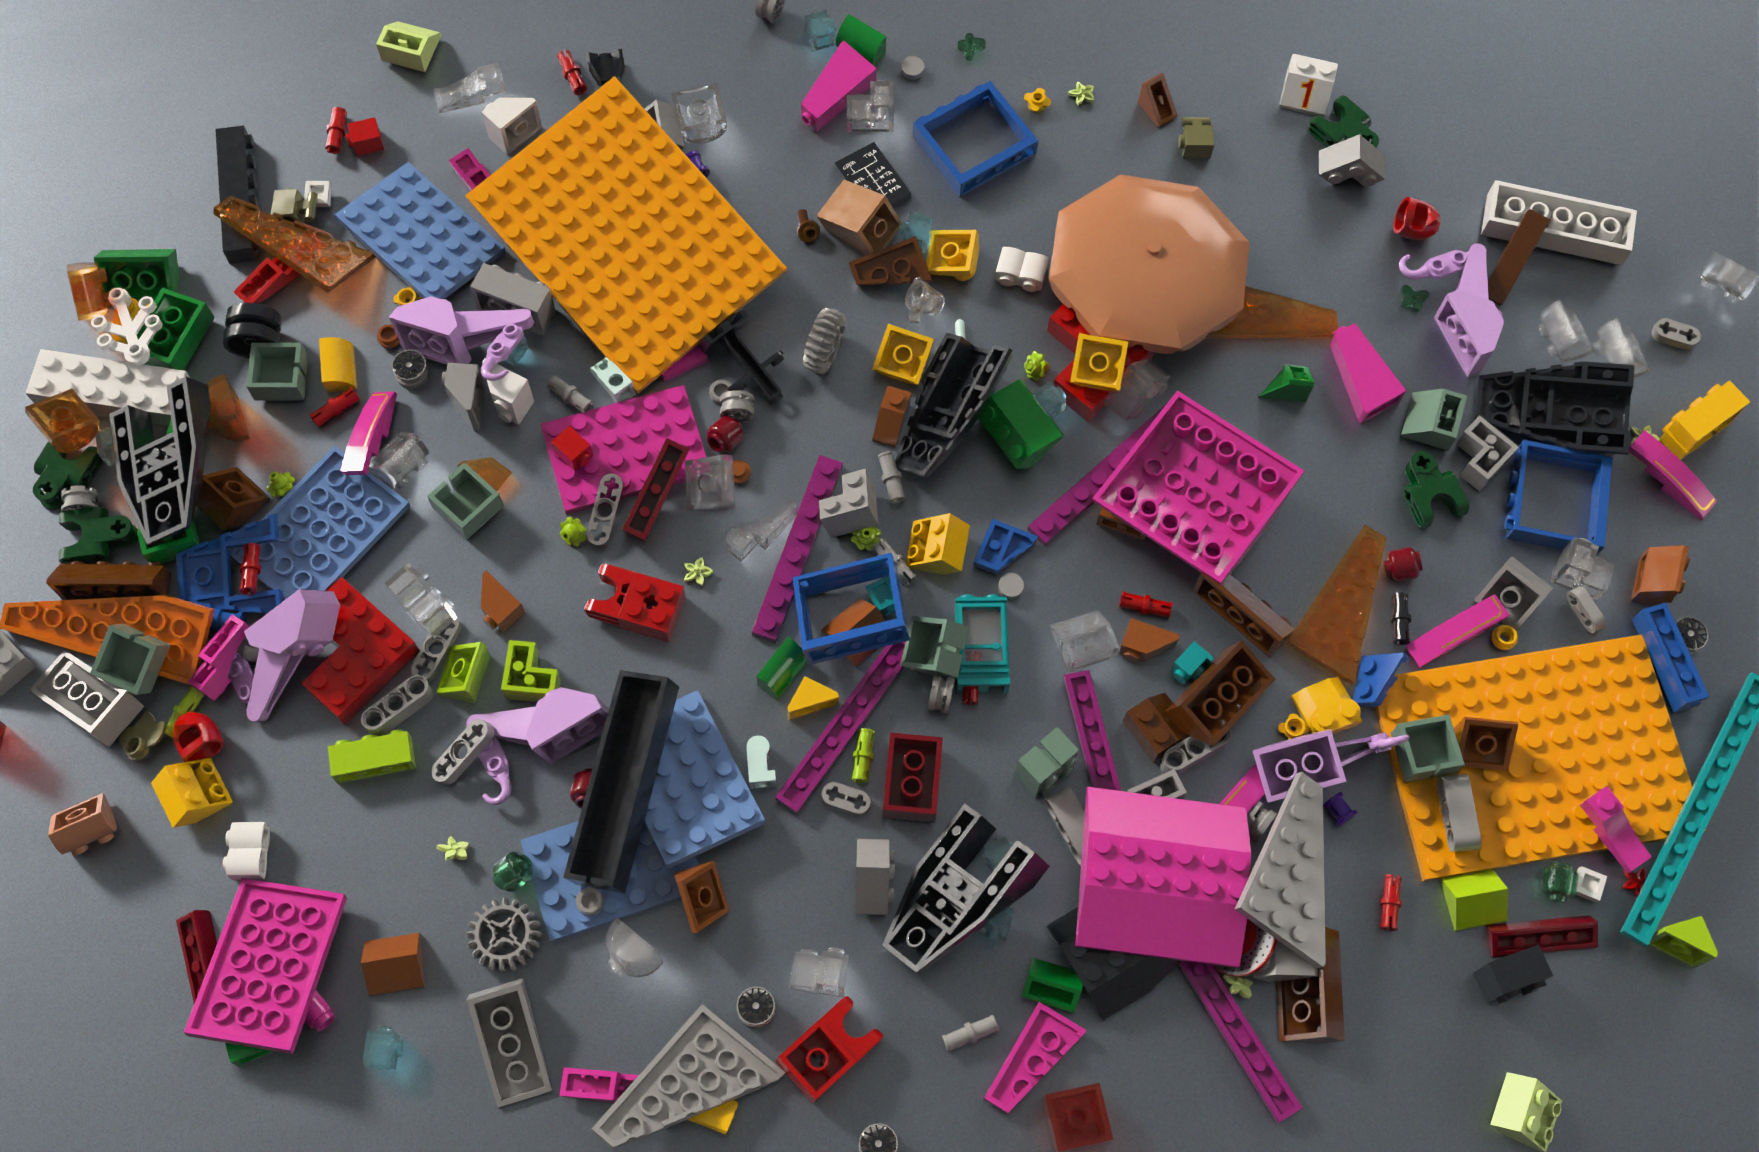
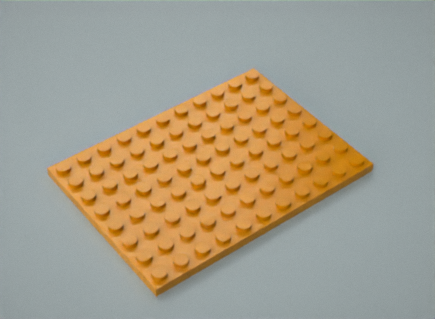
M615 76L465 195L466 199L537 280L550 288L552 297L602 354L612 361L633 382V388L638 394L667 371L670 366L695 348L705 335L713 333L722 323L730 319L787 272V267Z
M1642 634L1394 675L1397 677V680L1388 690L1381 706H1375L1382 733L1386 732L1388 737L1391 736V732L1399 723L1448 714L1450 715L1453 728L1463 717L1512 721L1519 724L1508 771L1462 767L1456 774H1451H1467L1470 779L1481 835V847L1479 850L1450 851L1437 790L1438 777L1433 778L1431 775L1428 779L1405 783L1395 747L1392 746V749L1387 750L1423 882L1477 871L1494 870L1609 850L1595 833V824L1580 807V804L1606 786L1609 787L1624 806L1623 811L1642 844L1666 840L1692 788Z

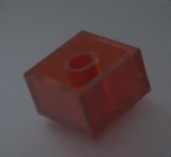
M1100 1083L1046 1094L1042 1098L1054 1152H1073L1109 1144L1114 1140Z

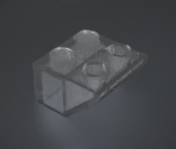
M1098 610L1050 625V630L1068 673L1115 658L1118 653L1119 644L1112 627Z

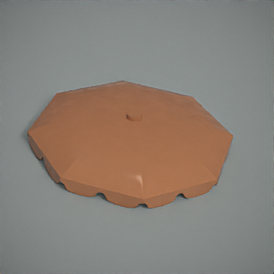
M1119 175L1059 211L1048 279L1055 295L1067 308L1075 310L1078 321L1090 335L1127 341L1128 347H1133L1137 344L1142 345L1145 350L1156 353L1173 354L1181 350L1184 352L1201 342L1211 331L1216 332L1231 323L1243 311L1250 242L1199 187Z

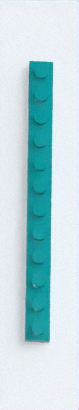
M1753 672L1747 676L1620 931V934L1643 948L1649 945L1759 721V675Z

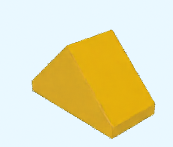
M804 676L787 707L789 720L839 705L838 692Z

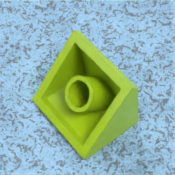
M476 642L451 646L436 694L475 704L491 657L484 643Z
M1493 869L1440 879L1455 931L1508 921V888Z
M1702 916L1662 928L1654 933L1649 945L1694 968L1715 959L1718 955V951Z

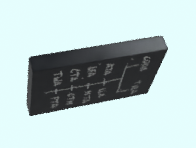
M875 142L834 163L835 169L843 180L885 195L892 207L911 198V192Z

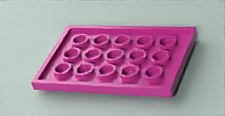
M684 385L585 411L584 414L578 413L540 424L566 515L593 508L600 481L607 474H616L621 478L623 490L620 500L639 495L666 438L690 449L673 485L711 475L709 463ZM569 425L591 445L593 453L590 462L584 467L580 466L576 471L554 453L551 441ZM611 479L609 483L605 482L604 486L608 487L607 496L601 494L600 498H608L614 502L616 497H611L613 489H618L619 486L615 484L614 479Z
M242 878L184 1033L189 1037L293 1054L347 900L345 894Z

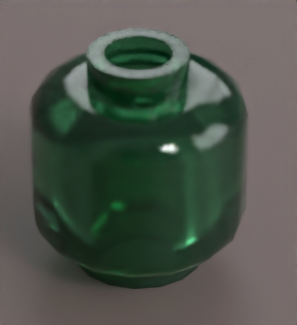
M512 851L497 861L493 867V881L499 889L508 892L517 891L528 883L533 876L531 860L519 852Z
M1550 862V866L1543 868L1541 891L1550 896V901L1566 903L1567 898L1576 896L1578 872L1572 869L1571 864Z

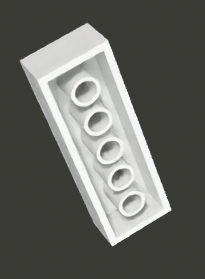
M1497 180L1494 181L1487 194L1481 235L1509 241L1526 210L1529 208L1550 219L1535 247L1622 265L1632 252L1637 210Z
M40 349L26 394L37 407L109 417L110 413L130 405L151 413L152 424L169 426L171 414L167 385L184 377H189V375L184 370L144 364L137 366L124 361Z

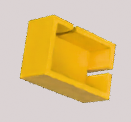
M1730 380L1722 386L1716 384L1706 393L1707 396L1704 398L1698 397L1689 405V409L1679 411L1671 418L1672 421L1662 429L1664 434L1660 437L1659 442L1666 446L1680 460L1712 438L1713 435L1710 432L1716 435L1731 424L1750 403Z

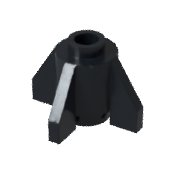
M617 49L611 53H586L589 72L598 86H603L614 76L620 81L625 68L622 49Z

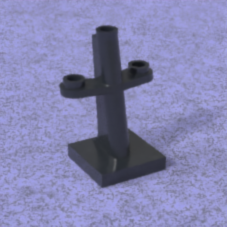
M742 309L732 322L729 323L726 320L711 337L708 334L705 335L697 347L705 354L721 343L746 373L745 376L733 383L727 390L742 391L747 387L744 383L751 379L771 405H773L784 396L765 368L770 364L775 367L785 359L783 356L784 352L779 350L760 364L736 332L749 317L744 309Z

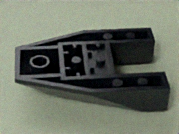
M184 377L167 385L173 432L154 441L151 413L127 405L109 414L118 484L147 545H153L190 528L201 491L211 402L208 385L189 377Z
M965 803L915 867L882 945L917 974L922 973L964 943L1032 890L1050 867L1037 853L1016 840L984 884L965 871L996 830L981 814Z

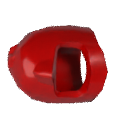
M1406 197L1402 200L1395 214L1393 223L1394 233L1412 240H1425L1439 231L1441 223L1440 214L1431 204L1419 199Z
M188 711L186 714L178 717L174 724V744L183 762L212 758L223 748L224 741L216 723L206 714Z

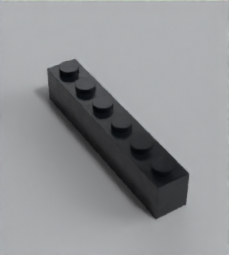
M244 125L215 129L223 253L229 264L258 260V250H261V241L256 230L260 229L258 216L255 215V209H258L259 206L257 196L254 195V189H257V181L252 173V169L256 168L254 155L251 154V149L254 148L253 136L247 133Z

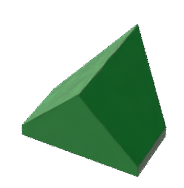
M1283 365L1281 372L1258 397L1306 402L1314 387V380L1309 368L1305 366Z

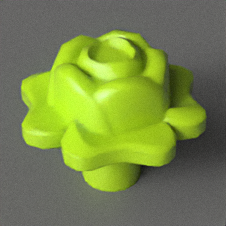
M1033 351L1032 355L1027 356L1024 368L1028 378L1039 381L1040 377L1045 376V371L1049 370V363L1044 361V354Z
M272 472L269 475L270 480L268 483L270 485L266 487V490L270 492L272 497L277 495L284 497L293 488L292 484L295 482V478L291 476L290 472L284 474L282 472Z
M567 517L565 522L560 523V528L562 529L560 535L566 541V544H573L575 547H578L581 542L586 540L585 533L587 529L578 518L573 520L572 517Z
M875 526L852 532L854 536H852L851 541L857 545L859 550L866 548V550L871 551L876 543H880L878 536H880L881 531Z

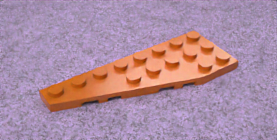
M168 595L4 603L0 629L97 657L109 625L126 624L144 632V636L150 635L170 644L158 676L191 685L188 681L201 666L202 658L198 655L206 646L215 609Z

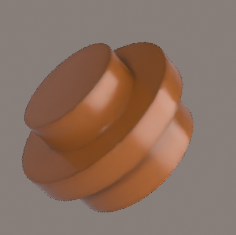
M387 324L379 329L377 340L382 347L390 349L400 344L392 325Z
M734 460L727 465L726 476L730 482L742 484L750 478L751 469L747 462Z

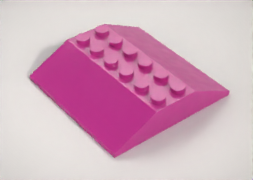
M1177 390L1095 494L1092 501L1184 562L1221 584L1243 560L1271 523L1303 475L1304 470Z
M1087 787L1075 947L1239 968L1247 918L1236 911L1235 907L1249 879L1251 870V847L1246 808Z

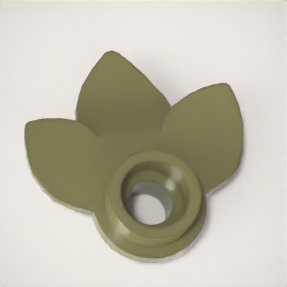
M145 711L134 727L127 726L119 735V742L123 746L127 758L132 761L143 759L149 752L150 747L157 744L165 732V722H156L155 717L150 712Z

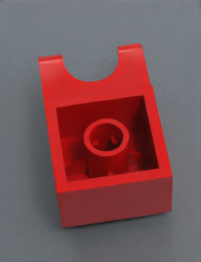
M602 564L598 570L599 577L605 584L613 586L616 592L614 596L607 600L590 599L584 607V612L588 617L619 626L620 629L669 643L686 597L684 586L613 565Z
M849 996L842 998L778 1056L775 1061L812 1104L883 1038V1034L878 1029H873L865 1036L858 1038L851 1037L845 1032L843 1019L853 1007V1001ZM811 1056L814 1059L817 1056L821 1058L820 1068L811 1065Z

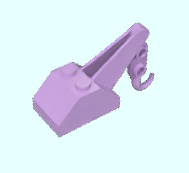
M1476 243L1470 247L1468 252L1453 250L1429 259L1420 269L1414 271L1406 267V261L1410 259V255L1402 257L1399 262V269L1405 277L1413 280L1421 278L1439 279L1461 271L1456 290L1446 295L1434 318L1466 376L1470 377L1480 373L1495 350L1504 325L1502 312L1496 308L1494 302L1490 301L1488 297L1486 248L1482 244Z
M432 296L399 306L389 316L403 350H417L423 354L424 358L443 364H468L472 360L469 349L492 342L487 349L486 359L481 367L482 376L489 381L500 380L508 374V370L498 374H492L490 371L494 365L508 358L523 338V330L531 328L534 324L530 310L525 308L455 312L451 302Z
M299 589L244 631L249 644L259 648L255 673L253 674L247 660L236 652L229 670V677L239 699L243 703L248 704L246 714L249 720H267L303 656H316L322 653L324 647L332 642L340 608L334 592Z
M560 687L546 693L545 697L538 700L536 707L470 716L467 720V726L472 721L481 719L492 724L494 727L492 741L478 756L486 772L500 783L502 792L496 798H490L487 794H483V799L490 805H499L505 802L511 794L509 761L499 740L528 745L548 763L553 764L600 736L604 730L609 708L593 694ZM482 728L479 729V737H481L483 734L481 731Z
M1329 729L1253 750L1266 799L1269 803L1286 797L1297 773L1303 772L1323 788L1347 782L1342 766L1374 751L1379 753L1390 750L1392 746L1404 743L1410 737L1409 735L1388 737V734L1384 732L1367 738L1335 743L1332 731ZM1368 742L1369 747L1339 758L1337 748Z

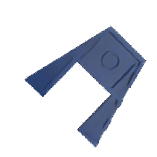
M271 514L264 520L254 521L244 525V528L235 532H227L220 535L218 539L203 542L177 553L179 599L206 607L264 615L282 603L283 591L280 589L257 592L256 594L252 593V595L242 594L233 596L230 548L243 547L246 543L263 544L279 541L278 517Z

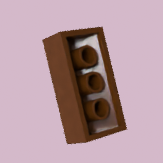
M72 561L70 564H59L47 578L46 584L62 600L169 596L172 574L163 564L158 562H149L147 565L123 562L121 565L104 561L96 562V564Z
M1203 572L1200 573L1192 592L1269 659L1290 638L1295 630L1292 628L1291 623L1285 617L1278 616L1268 602L1256 597L1248 585L1240 583L1235 579L1232 572L1221 584Z
M1241 640L1226 648L1165 713L1181 732L1213 746L1276 679Z
M1325 927L1326 963L1323 968L1317 969V977L1277 982L1279 1042L1322 1044L1345 1041L1339 931Z

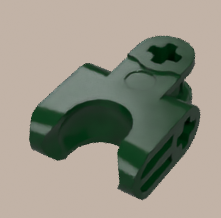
M1344 95L1339 96L1333 103L1334 115L1340 119V122L1328 121L1323 116H1315L1308 122V132L1326 148L1359 134L1368 142L1371 139V144L1377 148L1379 144L1377 134L1369 129L1372 122L1368 114Z
M60 432L54 433L34 464V472L40 475V477L33 486V494L40 500L43 507L48 510L61 508L64 504L61 500V491L65 488L67 491L71 490V486H85V489H87L104 462L105 456L102 449L89 446L81 456L73 460H67L66 455L70 450V441L65 434Z
M1426 451L1416 452L1406 465L1404 471L1410 484L1403 487V497L1416 525L1420 529L1431 526L1434 520L1431 502L1443 503L1448 507L1453 516L1460 517L1466 515L1469 511V502L1455 474L1452 471L1441 473L1432 454Z
M92 507L63 511L58 516V523L66 530L82 531V536L77 543L60 549L58 561L61 564H70L72 561H80L85 564H96L99 561L106 562L109 560V550L129 548L134 546L139 540L138 529L132 525V522L123 515L109 517V511L105 508Z

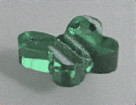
M967 33L964 40L958 41L957 48L959 51H963L966 60L971 61L974 58L975 50L985 49L986 41L983 38L974 37L972 33Z
M1403 285L1400 290L1402 297L1400 305L1402 308L1411 306L1415 312H1419L1423 307V303L1427 301L1429 292L1426 290L1416 292L1409 285Z

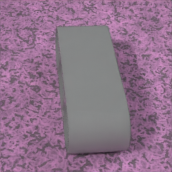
M414 675L367 708L361 716V722L370 735H386L428 704L433 697V691L428 681L423 676ZM417 687H425L422 693L413 694ZM395 703H403L400 709L392 710V706ZM381 718V722L377 726H370L373 719Z
M1230 729L1222 737L1223 741H1218L1213 746L1192 736L1172 746L1165 752L1160 762L1161 771L1164 774L1175 769L1177 774L1180 775L1225 748L1231 737ZM1189 746H1198L1201 750V753H1193L1190 750ZM1167 759H1177L1180 766H1171Z
M1468 775L1439 776L1437 790L1450 851L1479 850L1481 847V835Z
M1068 787L1046 798L1045 804L1074 858L1081 866L1085 812L1073 791Z

